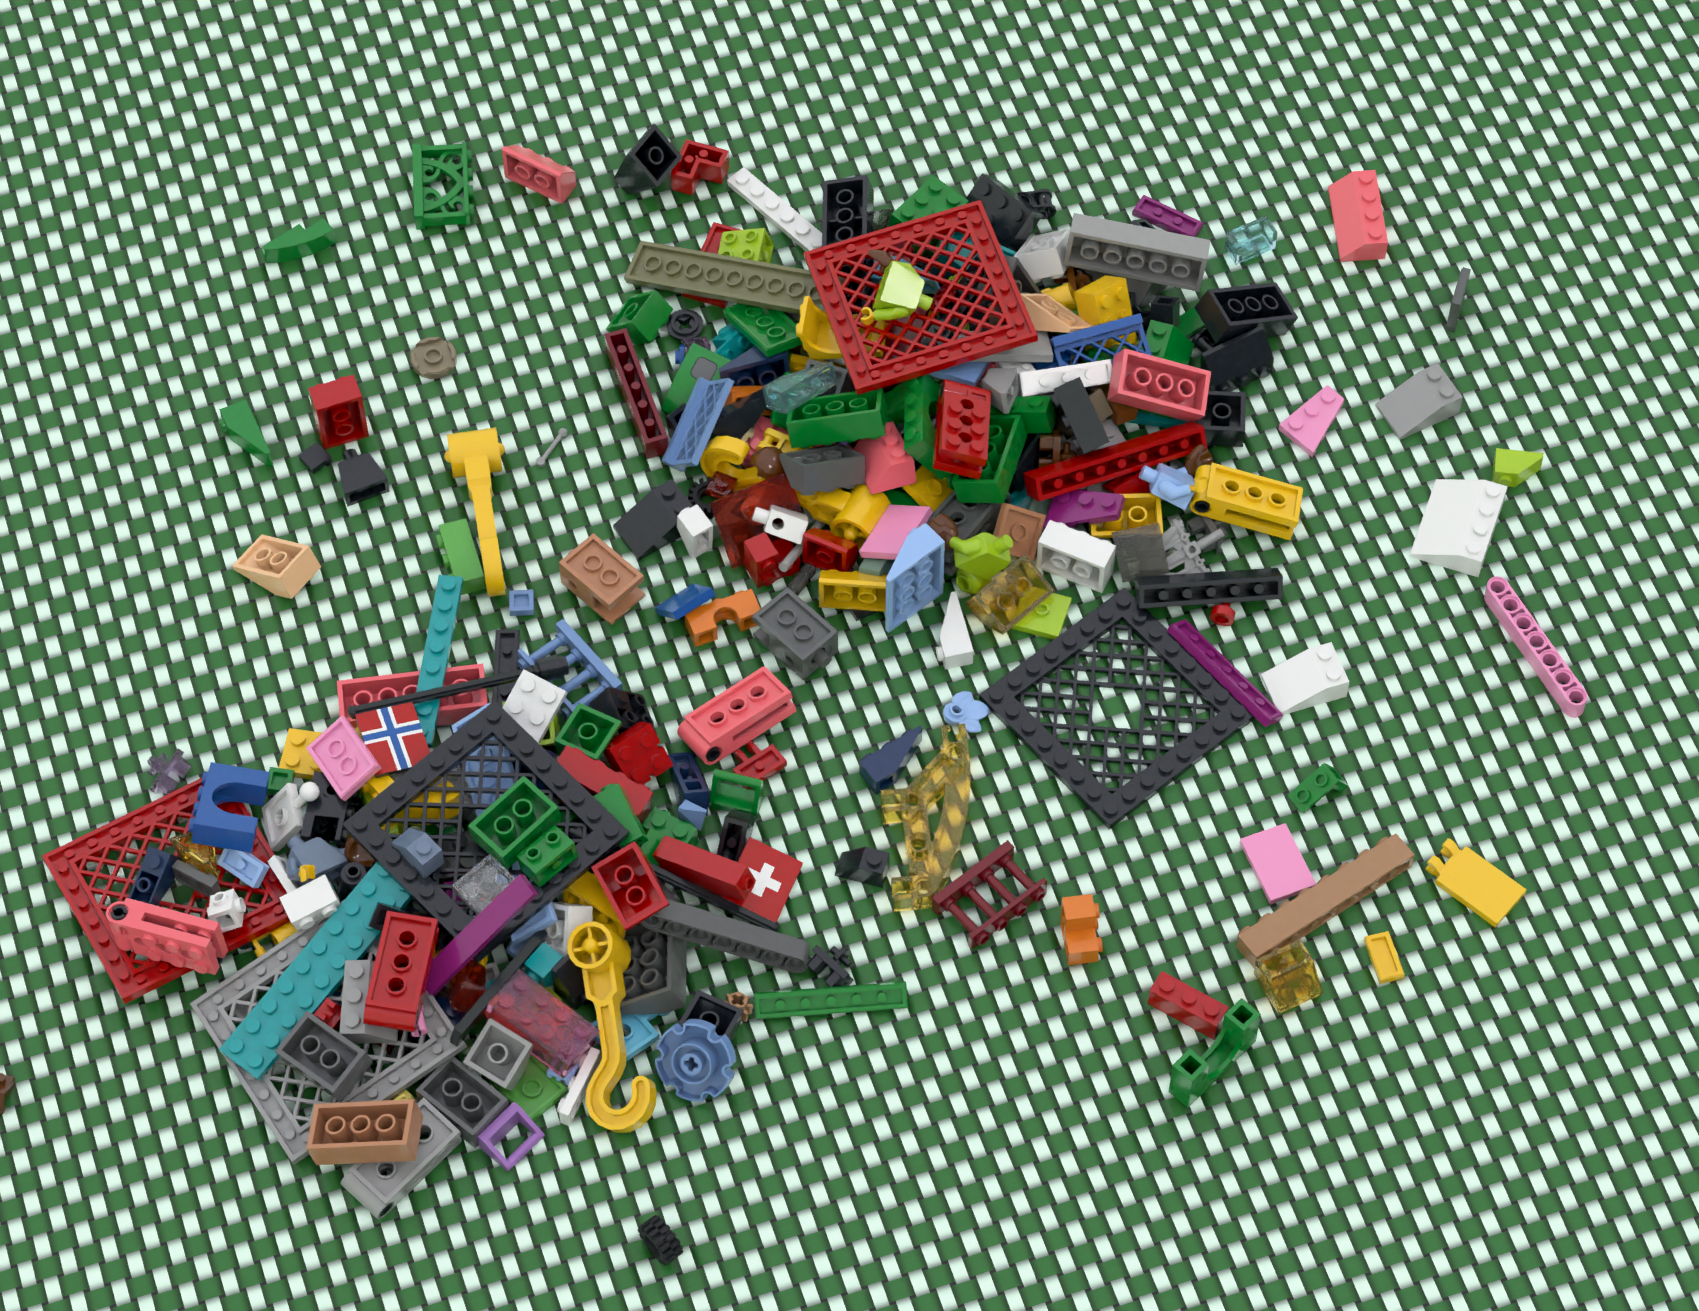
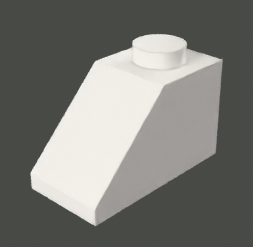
M698 505L683 509L677 515V528L690 557L694 559L712 548L713 524Z

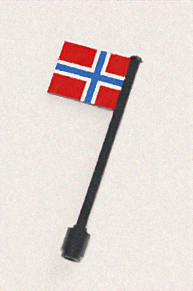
M558 654L535 659L534 665L524 669L547 682L562 679L564 675L569 674L566 657L559 656ZM523 669L362 705H350L348 708L349 716L356 720L363 742L381 766V769L375 774V778L408 771L430 753L413 704L517 682Z

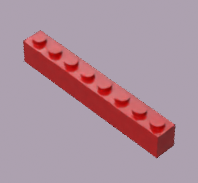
M1189 421L1024 472L1027 496L1037 501H1042L1141 470L1144 465L1151 467L1189 455L1192 449L1199 444H1203L1207 449L1204 426Z

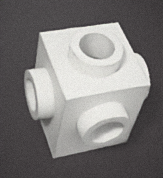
M234 889L211 895L207 914L211 921L219 922L222 933L242 927L243 915L246 911L243 898L238 897Z

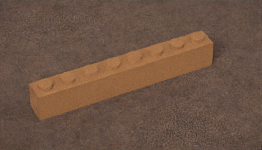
M1396 833L1389 838L1387 836L1383 837L1374 848L1363 850L1355 860L1350 863H1343L1332 875L1329 876L1327 874L1323 876L1312 888L1307 887L1303 889L1292 901L1286 900L1272 914L1266 913L1255 925L1244 927L1238 933L1236 948L1254 969L1412 867L1415 854Z

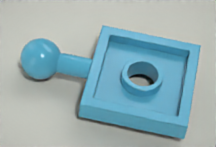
M671 1011L664 1014L621 1015L623 1029L630 1032V1035L624 1037L627 1052L626 1062L659 1040L660 1034L652 1027L649 1021L658 1015L666 1016ZM596 1020L588 1025L587 1032L601 1046L598 1022Z

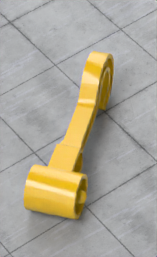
M496 427L447 434L449 450L445 452L444 458L446 462L451 463L453 478H467L469 498L474 504L488 597L506 595L491 502L493 491L490 473L503 471L501 455L504 454L505 447L502 443H498Z
M717 436L711 439L700 458L701 468L707 477H711V481L718 478L719 484L724 481L726 487H729L730 492L737 491L738 493H749L752 489L769 486L777 497L806 508L814 519L830 525V532L833 535L852 540L858 544V551L888 506L891 505L888 497L883 492L870 494L866 484H858L850 492L835 488L833 492L817 491L814 495L805 496L791 488L787 476L777 482H768L764 478L757 476L758 469L756 466L739 469L730 464H742L750 451V447L746 442L730 436Z
M585 922L574 929L567 945L571 961L582 969L586 998L595 1005L602 1049V1060L586 1089L585 1104L589 1115L598 1125L615 1133H630L641 1128L651 1118L656 1106L657 1094L655 1083L644 1076H637L631 1083L632 1097L626 1107L614 1110L610 1103V1094L626 1067L627 1052L620 1003L626 996L623 972L628 968L631 961V949L628 942L621 935L598 922Z

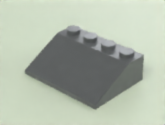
M641 922L625 932L624 939L628 942L631 949V961L628 968L623 972L626 996L620 1003L621 1015L664 1014L685 1007L687 941L647 929L641 925Z

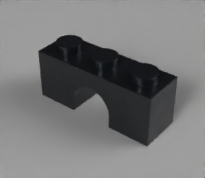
M1128 292L1132 315L1141 313L1144 331L1148 330L1150 320L1171 324L1175 327L1180 324V298L1157 295L1151 302V311H1144L1136 304V293Z

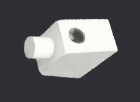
M771 504L769 511L756 507L752 516L753 521L764 524V532L801 545L803 534L808 525L807 515ZM776 518L783 520L780 524L773 523V520Z

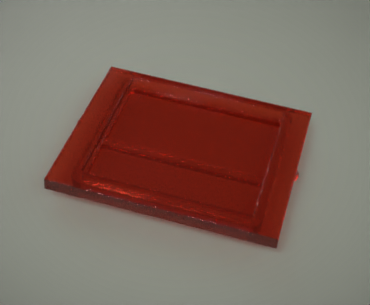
M785 472L710 502L731 568L745 564L744 541L764 533V524L752 520L756 507L769 511L772 504L802 513L795 489L791 488ZM776 518L773 520V523L780 524L783 520ZM766 533L771 542L780 539L778 536Z

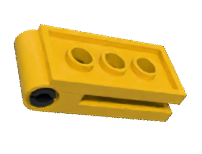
M1216 463L1202 465L1196 469L1195 477L1206 476L1208 487L1204 492H1194L1190 503L1192 512L1211 519L1291 540L1293 530L1299 521L1303 494L1302 487Z

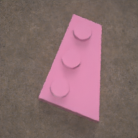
M1326 385L1280 423L1278 430L1313 458L1317 447L1323 441L1328 428L1343 406L1344 398L1330 386Z

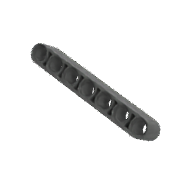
M667 899L670 904L669 906L641 922V925L647 929L789 972L802 973L807 969L810 946L806 941Z

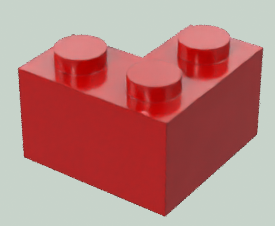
M686 139L680 151L682 158L671 171L672 190L693 195L700 179L722 184L729 169V150Z
M766 532L744 541L745 568L757 588L771 585L776 580L785 576H792L800 570V556L786 572H782L779 569L780 563L794 548L791 541L780 538L771 542Z

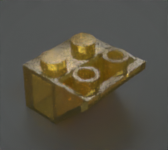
M1301 939L1256 959L1254 975L1278 1014L1323 994L1314 961Z

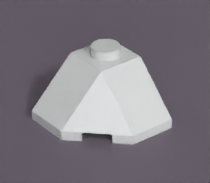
M553 902L558 921L543 929L548 933L546 937L548 945L565 957L568 954V939L574 929L585 922L593 921V906Z

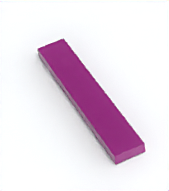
M1186 619L1169 626L1167 632L1264 727L1281 721L1284 715Z
M519 874L433 959L426 988L430 995H436L538 895L525 875Z

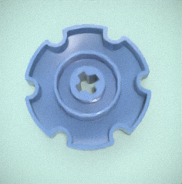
M688 1019L683 1024V1027L676 1023L661 1036L656 1048L661 1052L655 1059L658 1075L665 1086L673 1085L676 1088L675 1094L683 1099L701 1102L708 1097V1094L715 1098L730 1085L734 1078L735 1072L730 1068L736 1062L734 1047L725 1034L722 1036L717 1035L715 1032L716 1026L712 1023L699 1019Z

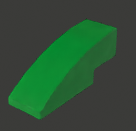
M324 218L306 229L298 224L262 246L264 260L266 263L285 262L325 250L336 244L334 229Z

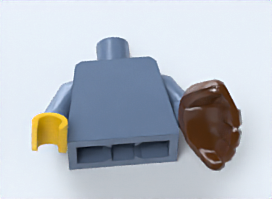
M298 835L293 836L287 843V846L291 849L286 862L287 877L289 880L297 881L300 887L324 874L330 882L338 880L343 867L348 861L358 862L364 867H373L376 862L352 837L347 839L345 848L332 846L319 837L304 842Z

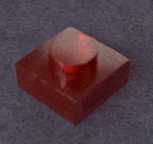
M716 471L706 488V494L728 501L738 484V478Z

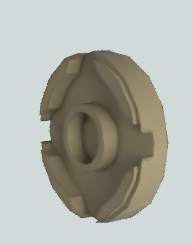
M428 337L420 340L410 353L411 366L414 371L421 377L428 379H438L448 375L457 363L454 346L449 341L446 342L440 337Z

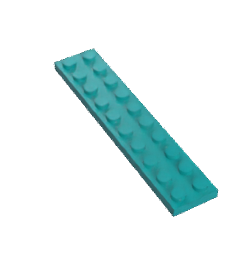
M376 862L337 908L338 911L331 915L219 1048L220 1052L256 1080L260 1081L280 1058L275 1053V1050L305 1012L308 1011L314 1014L327 997L330 998L344 981L345 960H362L372 945L381 937L382 931L368 926L377 903L380 902L405 908L413 898Z

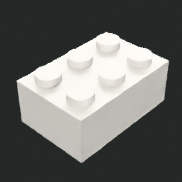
M1049 520L1038 541L1036 568L1103 593L1114 571L1116 545L1111 544L1107 540H1100L1090 536L1084 531L1069 528L1061 522Z

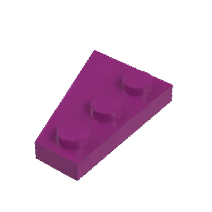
M1074 490L1055 496L1052 499L1043 528L1045 530L1049 520L1061 522L1069 528L1075 527V524L1085 522L1096 524L1119 520L1125 503V497L1123 494Z

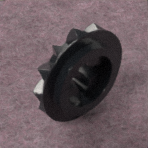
M682 309L675 311L669 316L666 324L668 334H671L674 340L678 338L682 342L686 339L693 341L694 337L701 334L703 319L693 310ZM681 324L684 326L689 324V329L685 327L681 330Z

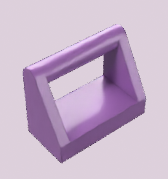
M513 1102L477 1138L479 1148L502 1168L509 1171L545 1135L524 1110ZM520 1122L533 1134L505 1159L495 1148V1145Z

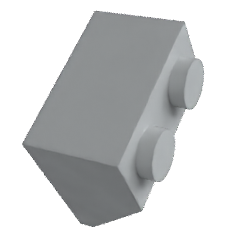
M489 1018L463 1063L505 1089L513 1091L527 1067L534 1044Z

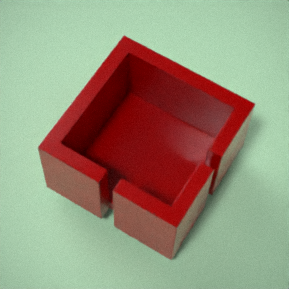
M638 722L612 739L603 752L613 771L624 773L631 781L637 784L644 785L652 780L650 776L656 777L673 766L664 747L657 745L660 743V740L652 725L646 722Z

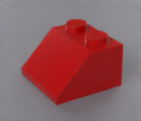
M816 527L804 532V563H809L811 566L826 571L831 569L841 572L851 571L858 559V544L852 540L833 535L828 530H821Z

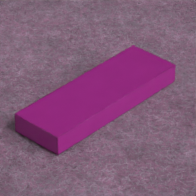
M1145 195L1142 196L1132 212L1133 216L1146 219L1150 224L1167 232L1196 237L1203 228V222Z

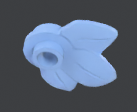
M962 691L953 696L951 703L945 705L943 716L949 725H959L966 732L977 733L981 732L979 720L985 718L989 714L990 709L981 701H973L971 692Z

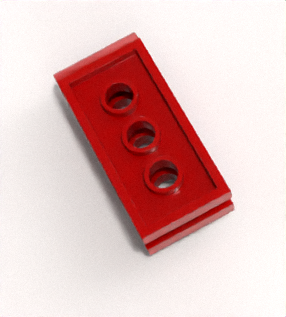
M947 379L943 380L936 409L934 469L974 479L980 478L982 466H985L988 459L990 390Z
M387 911L365 1001L363 1024L416 1032L439 936L438 919Z

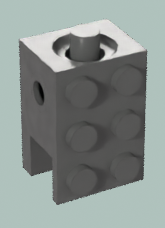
M788 587L752 616L753 622L760 627L753 633V636L803 681L819 667L825 668L829 665L832 656L838 652V631Z

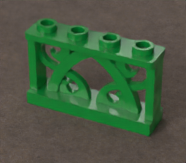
M466 142L434 146L412 144L416 230L425 229V226L456 224L470 226V217H475L474 203H470V199H474L473 185H469V181H473V169L468 167V163H473L472 150H467ZM448 157H459L461 159L457 165L453 164L454 158L450 159L447 164L444 163ZM434 170H436V172L434 173V175H432V176H427V175H426L427 172H432V174H433ZM463 170V177L458 173ZM441 173L456 183L452 190L442 198L435 189L424 187V185L435 182ZM463 190L464 198L459 196L463 192ZM429 195H433L437 200L434 201V198L427 200L426 198ZM454 205H462V210L458 212H448L445 209L446 206H449L450 209L456 211Z

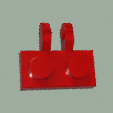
M753 741L746 743V748L752 755L749 759L740 749L733 752L735 758L740 763V765L732 769L733 773L764 781L787 766L786 759L773 744L761 751Z

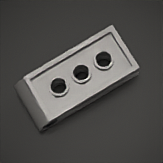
M424 1097L417 1103L423 1114L420 1137L423 1135H429L430 1137L425 1140L419 1139L416 1161L355 1163L341 1181V1185L378 1220L386 1216L462 1142L461 1132ZM385 1171H392L388 1176L382 1175Z

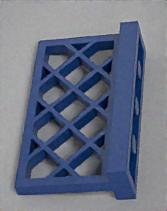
M1141 313L1052 337L1050 344L1057 366H1069V364L1062 361L1060 353L1066 351L1076 355L1072 365H1075L1078 357L1087 362H1095L1101 351L1113 357L1111 360V364H1113L1114 355L1119 353L1123 345L1133 351L1152 356L1142 326L1143 319ZM1138 332L1140 337L1138 347L1125 341L1128 334ZM1113 339L1120 343L1116 353L1103 347L1106 340ZM1091 345L1098 349L1094 359L1081 353L1084 346Z

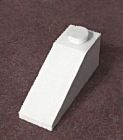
M956 591L950 594L939 637V647H936L938 661H943L945 670L973 664L974 651Z

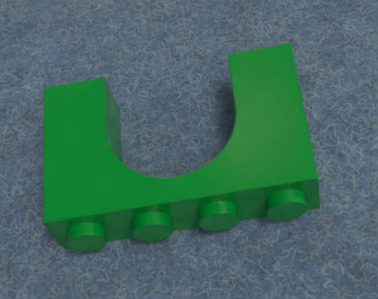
M926 374L904 381V451L942 480L953 473L933 468L935 428L929 416L936 413L941 385Z
M618 783L606 785L601 789L602 792L593 796L629 831V837L619 844L621 848L634 841L638 845L649 841L626 791ZM560 812L562 818L560 822H565L566 812ZM570 812L569 823H573L574 821L580 823V821ZM559 828L563 833H565V828Z
M1241 998L1224 1014L1221 1032L1201 1057L1193 1050L1188 1049L1172 1065L1169 1093L1187 1108L1195 1102L1256 1042L1261 1014Z

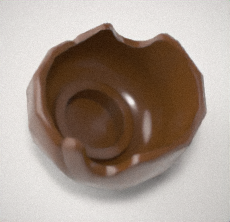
M774 446L763 447L752 454L750 463L757 467V476L764 478L768 482H777L786 476L779 459V454L783 453L781 449Z

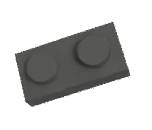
M178 859L172 865L176 881L209 898L211 895L221 892L219 880L210 873L205 874L199 871L193 864H186Z

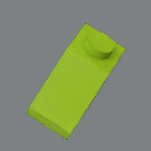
M1496 448L1493 460L1492 482L1508 487L1518 486L1540 471L1544 453Z

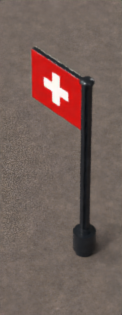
M570 828L568 836L570 839H582L583 828ZM588 829L586 836H588L591 833ZM749 837L738 863L744 864L749 868L756 882L745 900L726 896L721 897L652 863L650 865L659 880L755 926L778 932L779 923L777 920L803 862ZM616 847L608 855L614 854L621 850V848Z

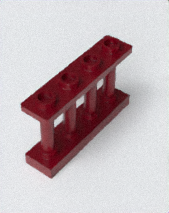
M1008 840L932 897V910L938 916L944 911H949L970 932L968 946L971 949L977 945L985 944L991 934L995 931L1003 930L1012 918L1024 914L1029 905L1034 901H1041L1047 893V880L1045 878H1042L1035 884L1013 862L1014 846ZM1000 868H1006L1027 891L1016 898L994 876L995 872ZM982 882H987L1008 903L998 913L975 890ZM962 897H969L989 920L978 927L956 904L957 901Z

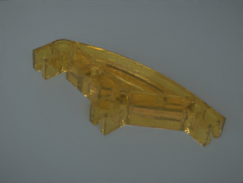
M958 724V734H955L956 740H961V742L952 743L948 741V731H951L950 725L941 726L940 739L942 750L907 788L881 790L883 824L903 822L908 876L891 878L894 912L931 907L932 897L944 888L955 866L966 830L970 800V757L965 724ZM952 756H959L961 758L954 759ZM942 795H945L939 826L934 841L931 842L927 812ZM909 803H916L917 805H916V806H910V805H908V804H909ZM916 846L923 847L920 850L914 849ZM926 890L928 893L922 894L919 891Z

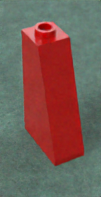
M669 836L662 838L653 854L661 868L717 895L745 900L756 882V879L746 865Z

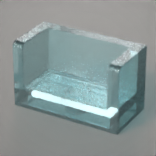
M1267 216L1261 217L1226 233L1225 250L1235 265L1275 249L1277 230Z

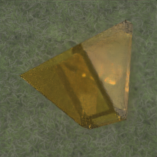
M191 832L169 838L182 862L186 864L191 863L199 871L205 874L210 873L218 879L215 847L192 843L193 833Z

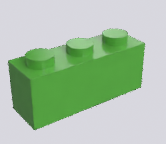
M467 519L438 525L440 535H436L439 549L444 548L445 554L442 555L445 569L450 568L451 573L448 574L449 576L463 577L461 595L486 589L484 574Z

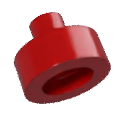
M1221 603V605L1213 606L1210 620L1217 625L1230 626L1234 622L1236 613L1230 608V603Z

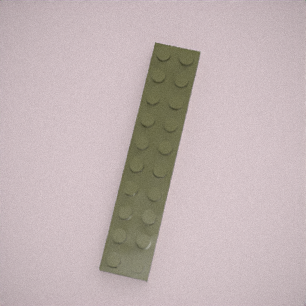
M640 241L624 276L626 283L795 314H800V305L803 304L804 297L810 296L813 303L825 312L810 271L806 269ZM838 276L842 286L846 279Z

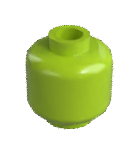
M958 569L956 572L957 586L968 594L980 592L991 582V579H983L962 569Z

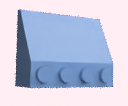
M926 523L909 532L887 575L885 630L888 633L943 594L945 541Z

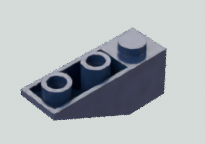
M921 726L905 731L900 738L885 743L880 750L873 754L865 755L859 761V774L876 795L897 783L922 741Z
M149 846L128 898L157 906L175 880L172 865L177 859L182 861L183 858Z

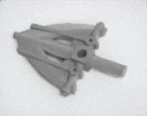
M1175 518L1172 520L1173 526L1163 533L1149 550L1144 561L1137 565L1140 569L1137 577L1212 572L1209 568L1206 569L1203 564L1205 562L1204 558L1200 559L1198 554L1205 547L1225 536L1223 531L1219 528L1197 542L1195 540L1191 542L1189 540L1190 534H1186L1183 529L1182 519L1178 521ZM1172 547L1177 550L1161 560L1163 553ZM1184 563L1183 570L1177 573L1167 572L1173 569L1174 567Z

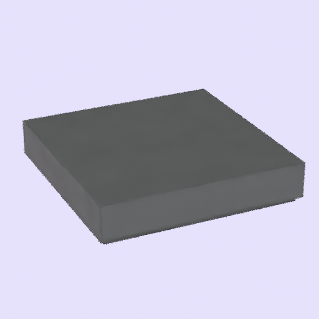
M1461 268L1450 306L1446 326L1448 331L1455 332L1471 271L1469 268Z

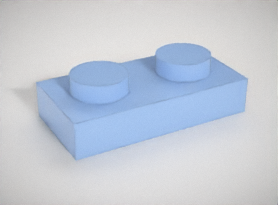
M224 848L217 862L221 867L252 888L260 887L270 867L249 852Z

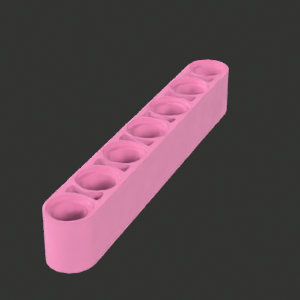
M1498 576L1489 579L1484 595V600L1562 711L1569 717L1575 718L1582 715L1588 699L1587 692L1510 584L1504 578Z

